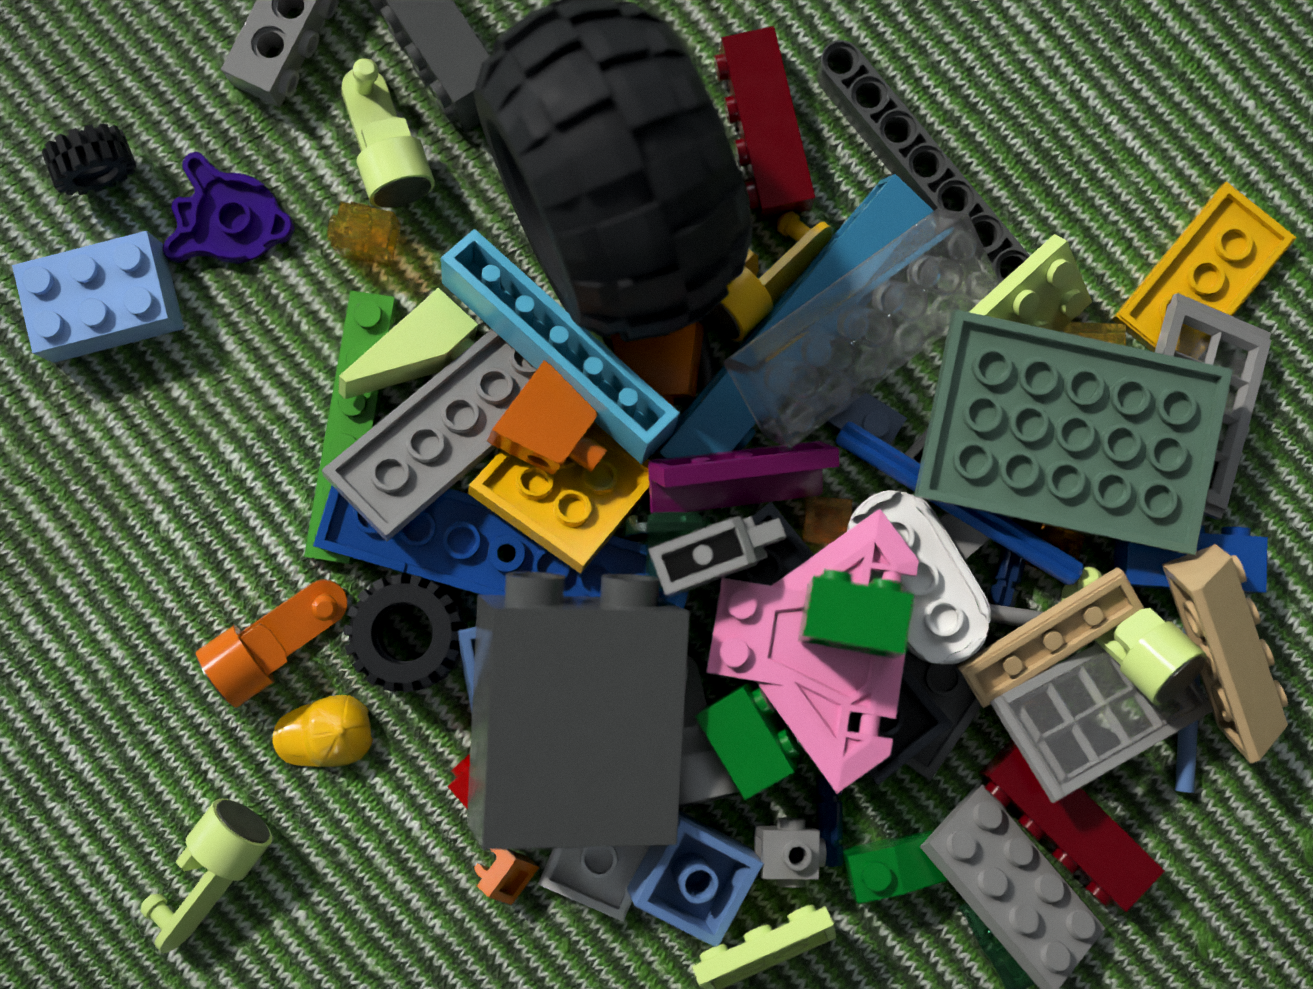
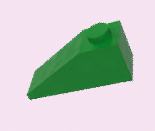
M935 829L843 848V863L849 891L856 903L861 904L899 896L947 881V878L920 848Z

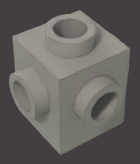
M794 817L777 818V826L755 825L754 852L764 863L758 876L762 879H776V886L788 888L804 887L805 879L819 880V867H824L826 863V844L824 838H819L820 831L810 826H805L806 819ZM793 848V852H792V854L789 856V852H790V850Z

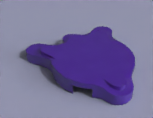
M191 152L183 159V170L194 186L195 191L191 197H177L172 202L171 207L177 221V228L165 240L162 247L164 255L170 261L181 263L192 257L208 256L222 262L245 263L262 256L274 245L287 242L293 236L295 229L293 220L280 209L273 194L259 180L241 173H226L217 170L199 152Z

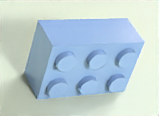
M143 231L12 265L32 353L56 363L184 329L168 259L163 253V243L148 231Z

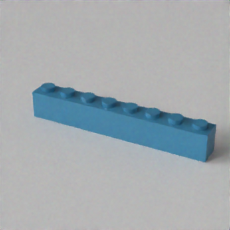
M896 174L880 180L773 306L772 312L754 328L708 385L677 419L673 434L654 454L660 459L732 451L733 449L741 450L745 447L756 432L752 427L763 414L766 417L771 415L783 402L785 396L781 392L791 380L798 382L811 369L814 363L810 359L820 346L823 348L828 347L842 331L839 323L849 312L855 314L866 304L871 297L867 290L877 278L880 280L885 279L897 267L900 260L896 256L906 244L909 247L914 245L928 229L925 222L934 210Z

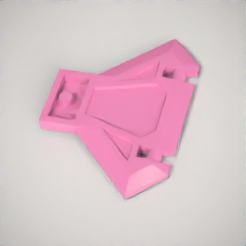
M878 509L772 586L722 578L707 673L756 681L836 793H839L891 754L893 739L879 737L878 733L881 717L896 719L905 654L894 659L800 642L798 641L807 584L813 575L820 576V574H823L824 569L853 574L852 582L868 585L870 581L871 570L883 572L882 579L900 583L902 575L917 576L918 558L881 509ZM850 711L862 713L859 733L847 731Z

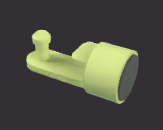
M366 58L356 61L353 69L344 76L341 91L361 149L356 162L369 201L373 206L381 208L410 204L428 194L435 185L422 143L418 138L411 136L406 119L397 117L386 82L378 73L377 64Z
M1084 567L1082 575L1074 585L1064 586L1061 601L1102 577L1101 572L1093 567ZM1151 608L1137 611L1117 627L1095 639L1121 665L1120 672L1154 705L1165 703L1181 693L1198 676L1207 660V654L1173 622H1165Z
M216 799L186 837L187 847L176 860L177 865L183 871L202 867L208 871L175 913L166 905L167 900L162 894H152L143 901L140 912L146 919L151 918L161 929L154 943L161 953L170 952L186 941L233 881L242 880L272 843V834L267 825L256 813L246 806L229 799Z

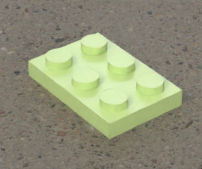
M1054 234L969 312L1060 332L1074 318L1079 316L1092 303V300L1067 240Z
M814 905L805 906L787 916L790 923L774 930L771 929L770 924L763 925L746 933L743 936L746 942L729 950L726 944H722L699 955L702 962L692 966L699 985L703 989H724L836 939L834 924L826 906L819 910H816Z

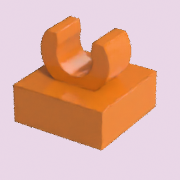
M491 850L497 857L492 866L488 868L477 863L474 867L476 874L482 878L477 887L487 897L512 905L539 869V866L528 856L513 850Z

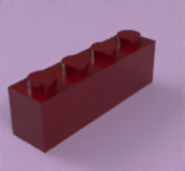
M770 26L721 37L720 54L714 55V65L718 81H726L729 96L724 97L725 113L728 123H736L739 139L734 140V150L739 167L746 165L750 182H745L744 186L749 208H756L759 222L778 218L783 213L789 211L800 213L811 210L815 194L775 27Z
M1013 739L979 772L989 782L984 789L1002 807L1005 808L1010 803L1023 815L1018 820V823L1037 841L1044 836L1056 848L1051 854L1052 857L1070 874L1073 875L1078 870L1090 882L1085 889L1105 908L1112 903L1127 912L1165 872L1081 788L1052 803Z

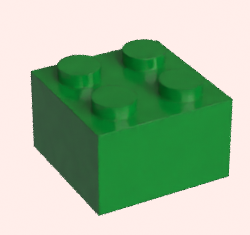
M824 569L823 574H820V576L813 575L807 584L798 641L892 659L905 654L914 594L902 592L903 583L873 578V582L868 583V585L852 582L853 574Z
M745 680L711 700L695 715L745 800L795 772L806 754V750L756 681Z

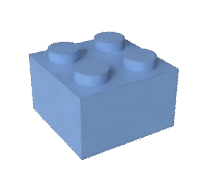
M678 810L677 845H650L630 881L627 891L634 906L715 947L722 941L764 863L752 848Z

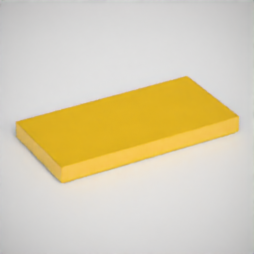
M1226 181L1219 187L1112 317V320L1151 352H1155L1167 306L1171 303L1174 294L1179 293L1233 316L1297 237ZM1182 324L1175 351L1198 359L1209 346L1211 335Z

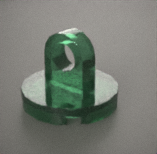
M654 512L653 515H647V522L638 523V516L632 515L624 520V538L634 542L646 543L647 576L659 578L648 549L715 524V519L713 516H707L703 520L702 515L693 512ZM659 581V591L664 592L661 582Z

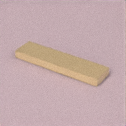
M1116 567L957 665V668L978 702L985 708L990 705L993 699L1039 675L1117 627L1134 613L1144 609L1125 573Z

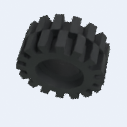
M93 124L85 125L84 130L77 131V128L68 130L69 135L59 134L55 136L56 141H48L45 144L46 148L42 149L43 158L54 188L60 193L65 191L66 195H73L77 191L79 195H84L89 190H94V193L102 191L101 187H114L117 185L116 181L124 182L128 179L127 175H133L135 172L134 168H136V163L124 131L122 129L119 130V127L115 125L108 127V124H100L97 128H94Z

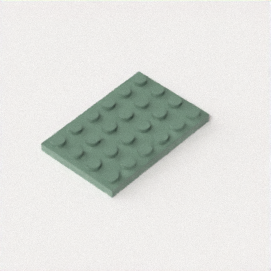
M956 309L951 314L914 497L1187 555H1195L1233 369Z

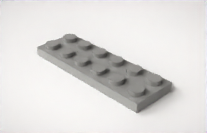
M491 329L322 469L323 477L386 542L389 541L497 448L487 442L491 430L537 369Z

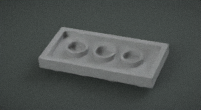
M981 784L972 788L924 841L920 848L1039 989H1059L1105 930V927L1004 808L984 789L985 786Z

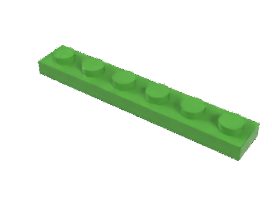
M350 290L304 553L306 558L353 565L354 558L313 546L331 489V484L323 477L322 469L377 424L382 389L344 399L339 394V376L393 328L397 307V299L395 297Z

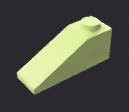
M437 288L339 376V394L344 399H348L442 371L474 344L478 324L444 292Z

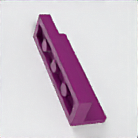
M821 441L648 460L650 511L655 516L819 496L823 493L822 469L839 467V448Z

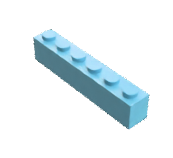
M473 229L441 257L442 284L533 367L538 369L544 360L548 362L596 410L598 416L594 422L641 465L673 434L679 412L587 329L577 325L565 309L478 231Z

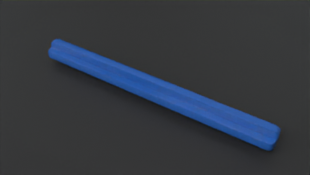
M848 421L844 424L836 437V443L915 492L920 463L855 423ZM929 500L1065 585H1074L1082 575L1084 570L1083 563L1006 516Z

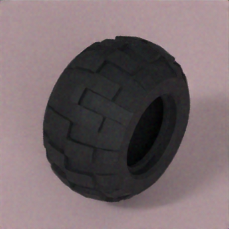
M557 0L528 13L494 42V55L486 59L481 65L474 90V99L488 146L504 187L527 239L555 294L577 325L602 337L619 333L621 340L624 342L667 336L702 320L729 295L726 286L743 273L752 240V221L744 182L730 139L696 65L673 30L660 17L634 2L630 3L626 0L616 3L613 0Z

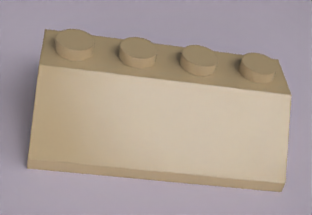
M1215 544L1196 551L1195 555H1185L1164 563L1162 566L1186 635L1207 654V660L1199 674L1209 703L1214 709L1213 714L1217 726L1251 764L1259 761L1288 726L1283 708L1288 706V700L1280 683L1272 678L1269 667L1275 664L1274 658L1266 641L1259 639L1255 625L1261 623L1260 616L1251 598L1245 597L1241 583L1247 580L1244 568L1236 555L1230 556Z

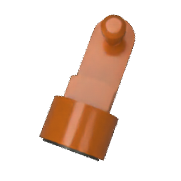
M322 579L314 581L243 631L233 625L196 651L198 664L219 695L228 704L238 708L275 682L272 672L287 663V656L343 617L347 609L346 593L338 583L332 580Z

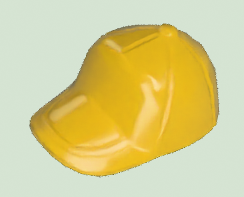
M347 695L328 696L296 708L281 717L275 725L272 741L274 749L278 756L286 763L298 766L339 767L357 762L367 753L373 742L371 724L368 717L369 710L358 699Z

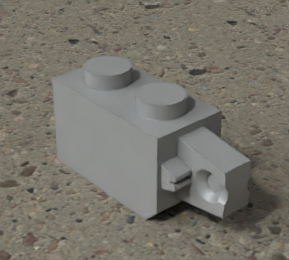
M738 516L648 550L667 599L756 566L757 561L767 558L764 547L785 539L786 534L779 518L755 526L752 516L742 520Z

